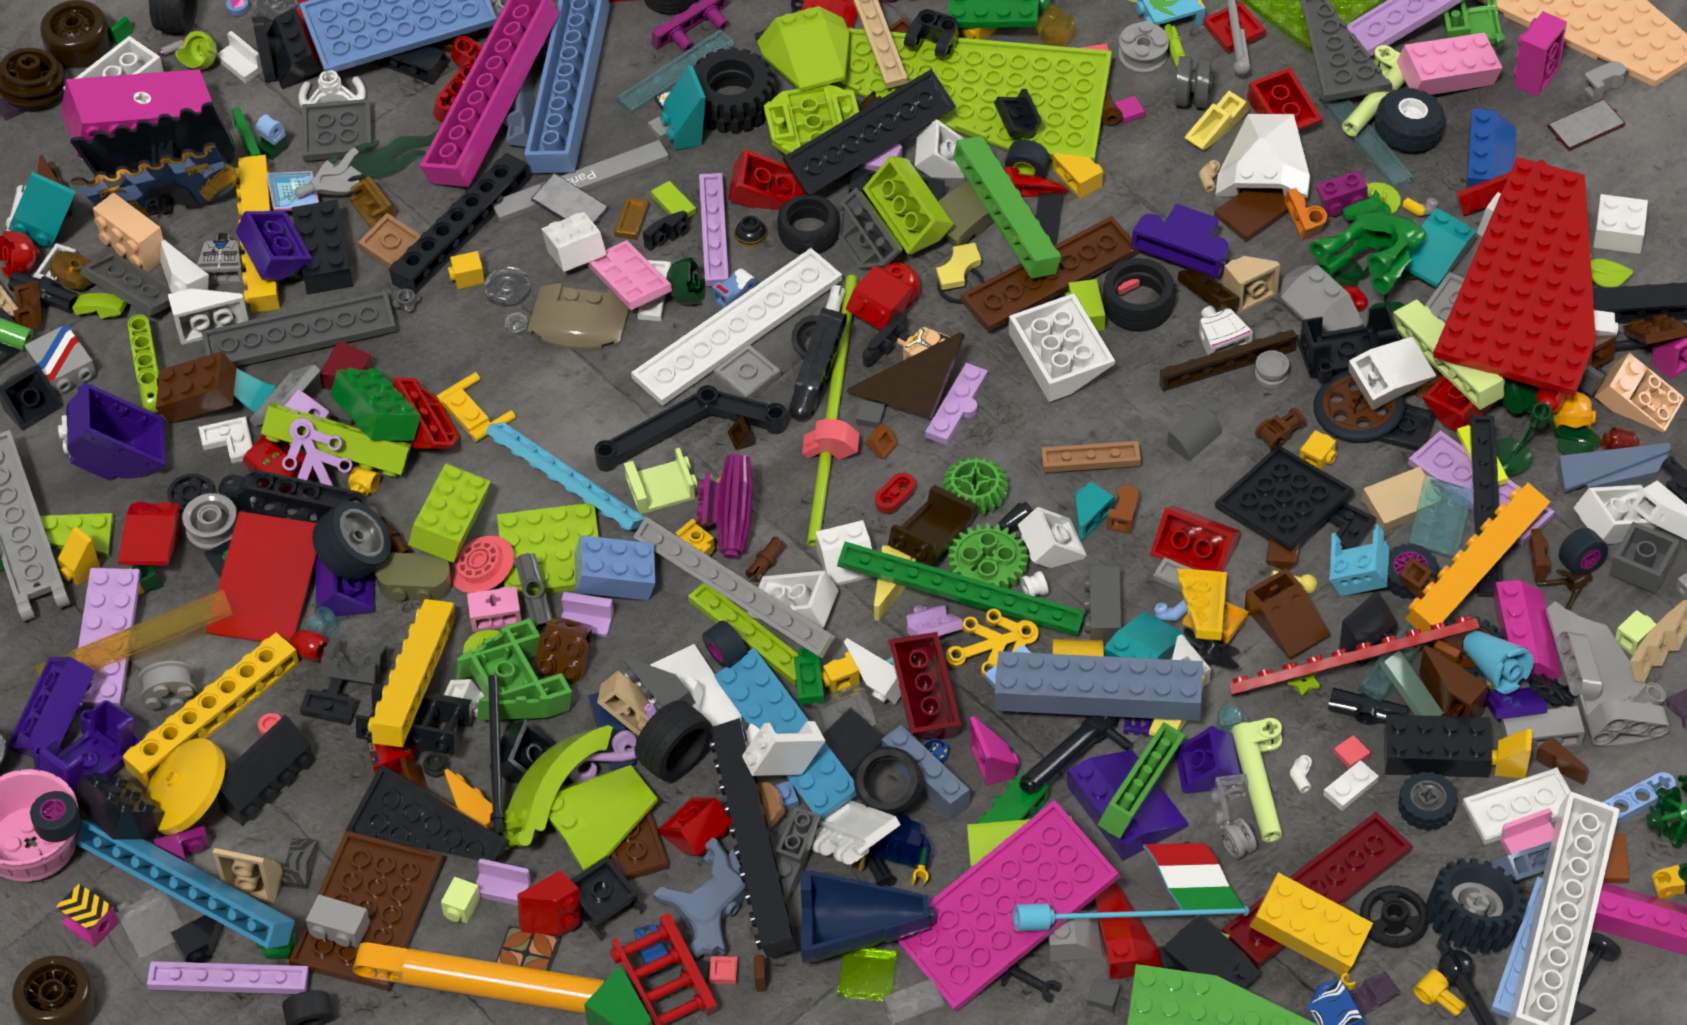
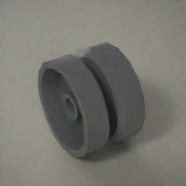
M1179 56L1175 106H1187L1190 101V93H1194L1195 107L1207 108L1212 86L1211 58H1199L1196 71H1192V58Z

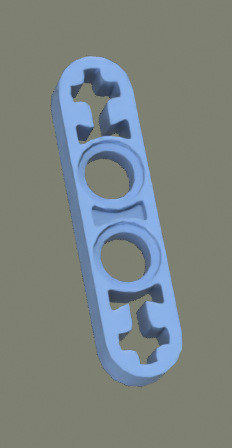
M1665 772L1657 773L1602 803L1613 807L1618 803L1627 806L1628 810L1626 812H1619L1616 823L1618 825L1649 809V806L1657 804L1658 796L1654 791L1659 789V783L1662 785L1667 784L1668 788H1664L1671 789L1676 786V780L1671 774ZM1639 792L1646 793L1649 799L1640 801L1635 797V794Z

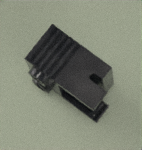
M608 855L571 879L579 888L581 917L600 941L604 940V932L601 931L599 924L627 905L631 904L635 910H639L640 915L644 913L643 905L637 899L639 898L638 892L625 876L621 874V871L615 867L612 860H609Z

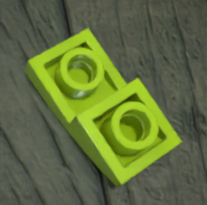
M87 293L79 295L72 308L76 315L85 313L89 315L97 311L100 318H115L122 314L127 303L114 294Z

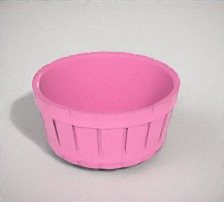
M26 769L9 772L0 777V876L19 882L39 881L61 870L73 855L77 846L75 843L78 830L65 841L47 842L37 835L30 817V810L34 801L44 793L51 791H63L71 795L78 807L76 796L71 787L58 776L56 777L54 774L42 770ZM37 838L36 843L38 845L36 847L26 848V839Z

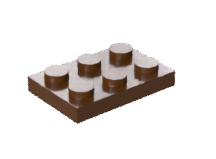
M1663 313L1654 315L1653 319L1647 321L1644 318L1633 319L1630 321V324L1623 325L1624 335L1647 345L1687 336V323Z

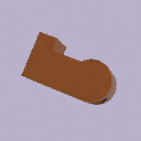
M1123 485L1118 489L1116 510L1109 509L1107 530L1131 534L1138 509L1139 491L1135 486Z

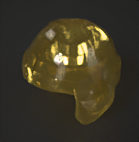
M1054 4L1046 7L1044 14L1038 20V27H1036L1039 38L1044 43L1054 46H1063L1068 43L1074 36L1076 29L1073 16L1062 12L1060 7Z

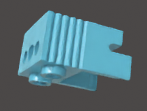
M1375 524L1376 528L1373 530V544L1342 550L1341 540L1337 534L1332 533L1329 580L1340 596L1387 587L1389 545L1384 541V531L1379 524Z

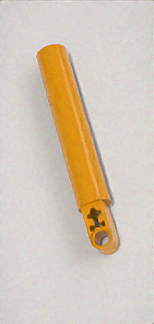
M368 942L359 945L353 966L354 973L361 977L586 1014L585 1002L605 982L602 979Z

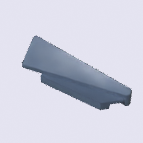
M531 68L502 122L506 127L508 126L506 143L508 145L523 147L527 145L535 109Z
M1670 443L1562 455L1559 457L1556 474L1564 492L1584 486L1587 491L1588 488L1621 486L1657 478L1663 461L1669 458L1671 445Z

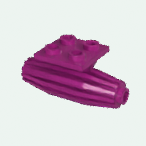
M731 454L726 456L719 484L710 479V472H705V479H700L698 501L703 502L698 503L696 524L701 525V528L706 531L707 526L716 523L719 552L729 559H736L744 553L751 525L753 480L751 460L746 455Z

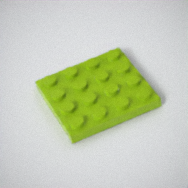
M583 503L497 514L499 537L505 539L511 545L514 558L526 553H535L546 594L576 590L574 552L580 536L599 537L594 505ZM514 560L510 573L504 579L505 587L516 586L519 598L524 596ZM536 587L528 590V594L531 596L537 595L540 592V589Z

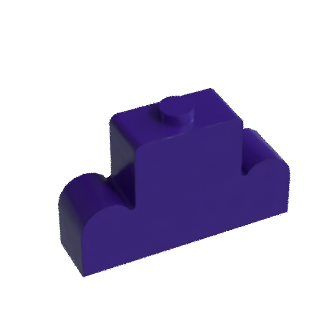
M1180 204L1174 206L1166 221H1163L1156 214L1143 215L1133 229L1131 242L1132 248L1217 278L1222 272L1224 265H1226L1229 245L1225 239L1216 237L1219 220L1217 217Z

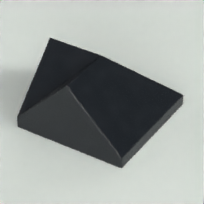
M39 364L11 376L0 386V401L3 410L21 430L62 406L61 401Z

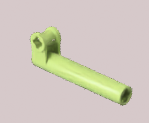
M1381 45L1376 47L1374 51L1375 60L1373 62L1375 65H1380L1382 74L1391 81L1393 90L1371 93L1362 100L1342 124L1344 132L1350 136H1356L1375 116L1382 97L1389 92L1398 90L1406 82L1396 62L1400 53L1390 46Z
M1266 718L1264 720L1237 724L1232 728L1231 732L1262 840L1269 843L1279 840L1282 837V832L1261 752L1274 751L1281 746L1282 725L1277 719Z

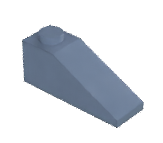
M1551 842L1491 862V867L1497 869L1498 866L1505 869L1503 874L1506 876L1512 874L1516 878L1515 882L1544 873Z

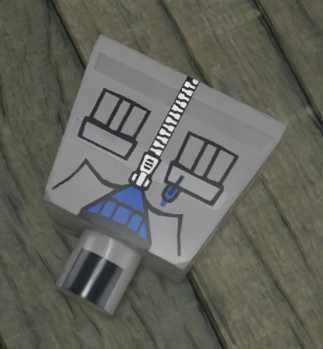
M227 233L218 234L217 241H206L197 266L209 274L208 284L243 283V267L238 241L231 240V236Z

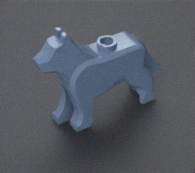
M714 837L705 844V849L708 851L703 858L704 862L712 864V879L702 884L692 893L660 887L653 894V899L657 903L673 906L685 924L693 931L694 939L689 947L694 959H698L702 955L715 956L718 953L725 956L726 948L721 933L722 920L727 915L731 917L738 911L739 904L745 899L744 890L748 889L746 882L743 883L740 877V864L734 850H731L728 856Z

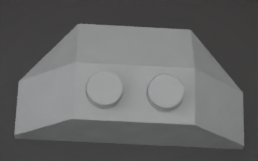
M1299 266L1283 277L1281 301L1302 320L1322 316L1323 332L1363 326L1362 319L1350 294L1320 266Z

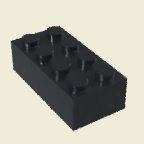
M338 199L292 207L295 228L312 257L311 262L302 267L307 295L353 287Z
M1386 715L1384 725L1385 775H1413L1420 772H1435L1434 774L1451 777L1489 778L1492 762L1490 717Z

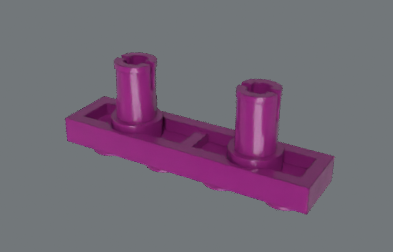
M702 0L699 3L692 4L688 10L681 14H676L664 25H658L652 31L651 45L658 50L674 41L684 53H688L693 49L694 42L685 34L687 31L707 19L718 31H723L728 27L729 21L719 12L727 7V0Z

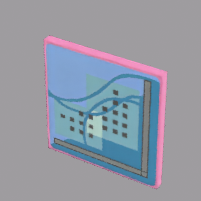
M312 171L266 174L274 211H292V207L319 202L318 196L314 192L299 199L294 193V190L310 183V180L314 178Z

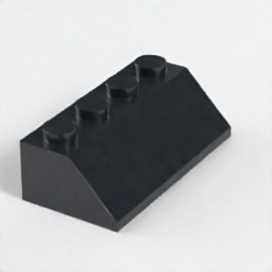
M284 715L225 770L221 787L216 796L220 810L241 826L254 819L259 810L267 803L272 802L277 793L285 786L290 785L294 777L301 770L309 767L314 759L310 743L288 716Z

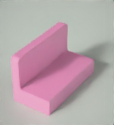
M1550 808L1503 825L1500 842L1508 855L1552 841L1554 828L1550 823L1552 816Z

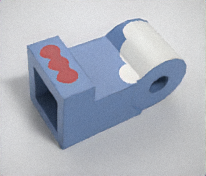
M738 268L723 283L718 281L712 286L713 302L721 308H725L754 288L757 284V279L744 269Z

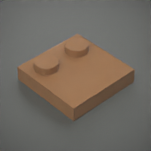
M386 213L358 242V248L390 268L392 263L397 261L421 235Z

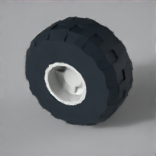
M1399 88L1396 91L1387 93L1380 100L1375 114L1374 126L1380 138L1390 147H1394L1402 152H1421L1434 146L1440 139L1445 124V114L1436 98L1427 92L1417 90L1416 88Z

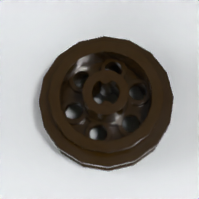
M22 48L10 52L0 62V96L18 109L34 110L49 106L62 94L63 87L65 86L62 64L51 53L42 49Z

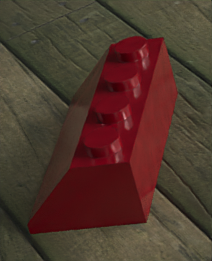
M938 632L889 639L888 645L910 734L928 740L957 736L961 723Z

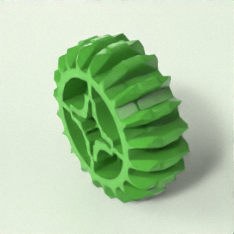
M976 455L972 460L966 456L964 462L957 459L956 465H950L949 471H945L942 488L958 495L957 497L965 498V501L969 500L977 504L975 515L976 513H981L984 516L987 510L993 513L995 507H1001L1002 501H1005L1007 497L1008 483L1002 466H997L995 460L988 462L987 457L979 460Z

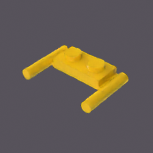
M476 372L436 395V399L464 430L471 435L474 442L488 435L486 431L489 424L500 422L507 424L516 418L514 412L510 410L492 422L489 421V417L464 391L480 381V377Z

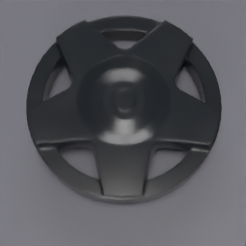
M186 474L178 477L170 484L167 497L170 503L180 504V512L183 513L187 504L194 498L214 493L211 482L206 477L199 474ZM190 480L189 483L186 485L181 484L182 482ZM202 482L205 483L208 486V488H202ZM172 493L177 495L174 500L172 499Z

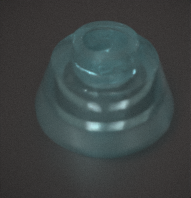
M312 604L304 618L305 630H312L321 635L332 633L336 628V617L327 606Z
M1227 704L1218 712L1216 728L1232 735L1231 730L1234 726L1240 723H1249L1250 718L1240 706Z

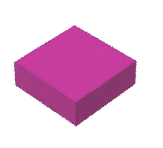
M1136 96L1115 102L1123 114V123L1142 118L1145 115V111Z

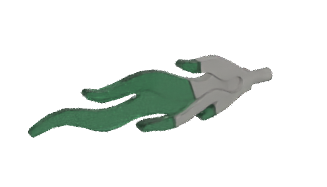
M438 130L428 136L399 137L383 149L372 153L362 154L377 148L379 145L378 140L358 145L352 148L342 161L333 168L338 161V155H334L321 166L317 175L310 180L308 185L294 190V193L298 199L313 192L315 195L351 194L350 188L365 180V178L356 181L349 180L368 176H388L402 169L414 158L424 157V150H413L396 160L392 159L405 149L432 144Z

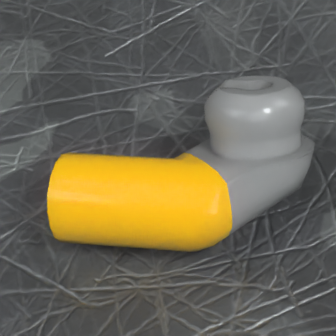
M1406 198L1402 208L1417 216L1431 215L1439 203L1434 198L1427 199L1425 204H1419L1410 198Z

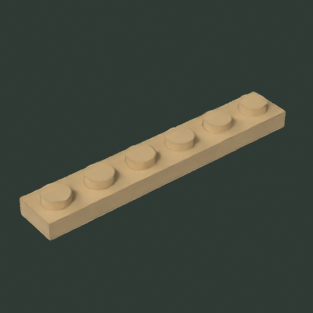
M853 0L886 89L908 83V77L878 0Z

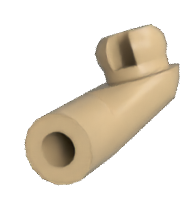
M1211 160L1199 172L1201 183L1205 192L1208 193L1216 188L1213 179L1221 167L1220 163L1216 160Z

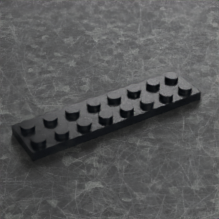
M930 69L787 154L782 160L804 194L810 196L926 127L934 120L951 112L956 106L933 70Z

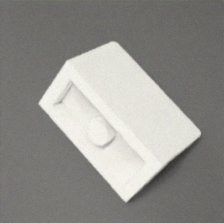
M230 31L227 33L230 45L217 53V61L244 83H247L263 72L260 56L256 50Z

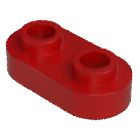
M907 473L894 475L875 494L876 509L882 513L896 511L914 493V478Z

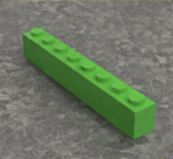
M982 136L957 140L953 159L1030 278L1056 274L1058 265L1061 262L1060 252L1056 250L1050 237L1042 229L1039 220L1035 218L1029 205L1025 203L1019 190L1013 185L1010 176L1006 174L1000 161L992 153L990 146Z

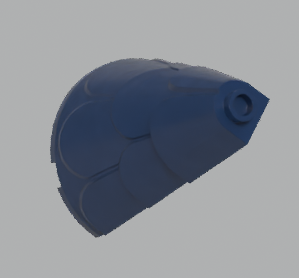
M813 870L801 871L802 963L821 961L853 950L865 949L883 941L889 943L929 929V923H934V907H929L928 896L887 885L879 886L852 878L846 879Z

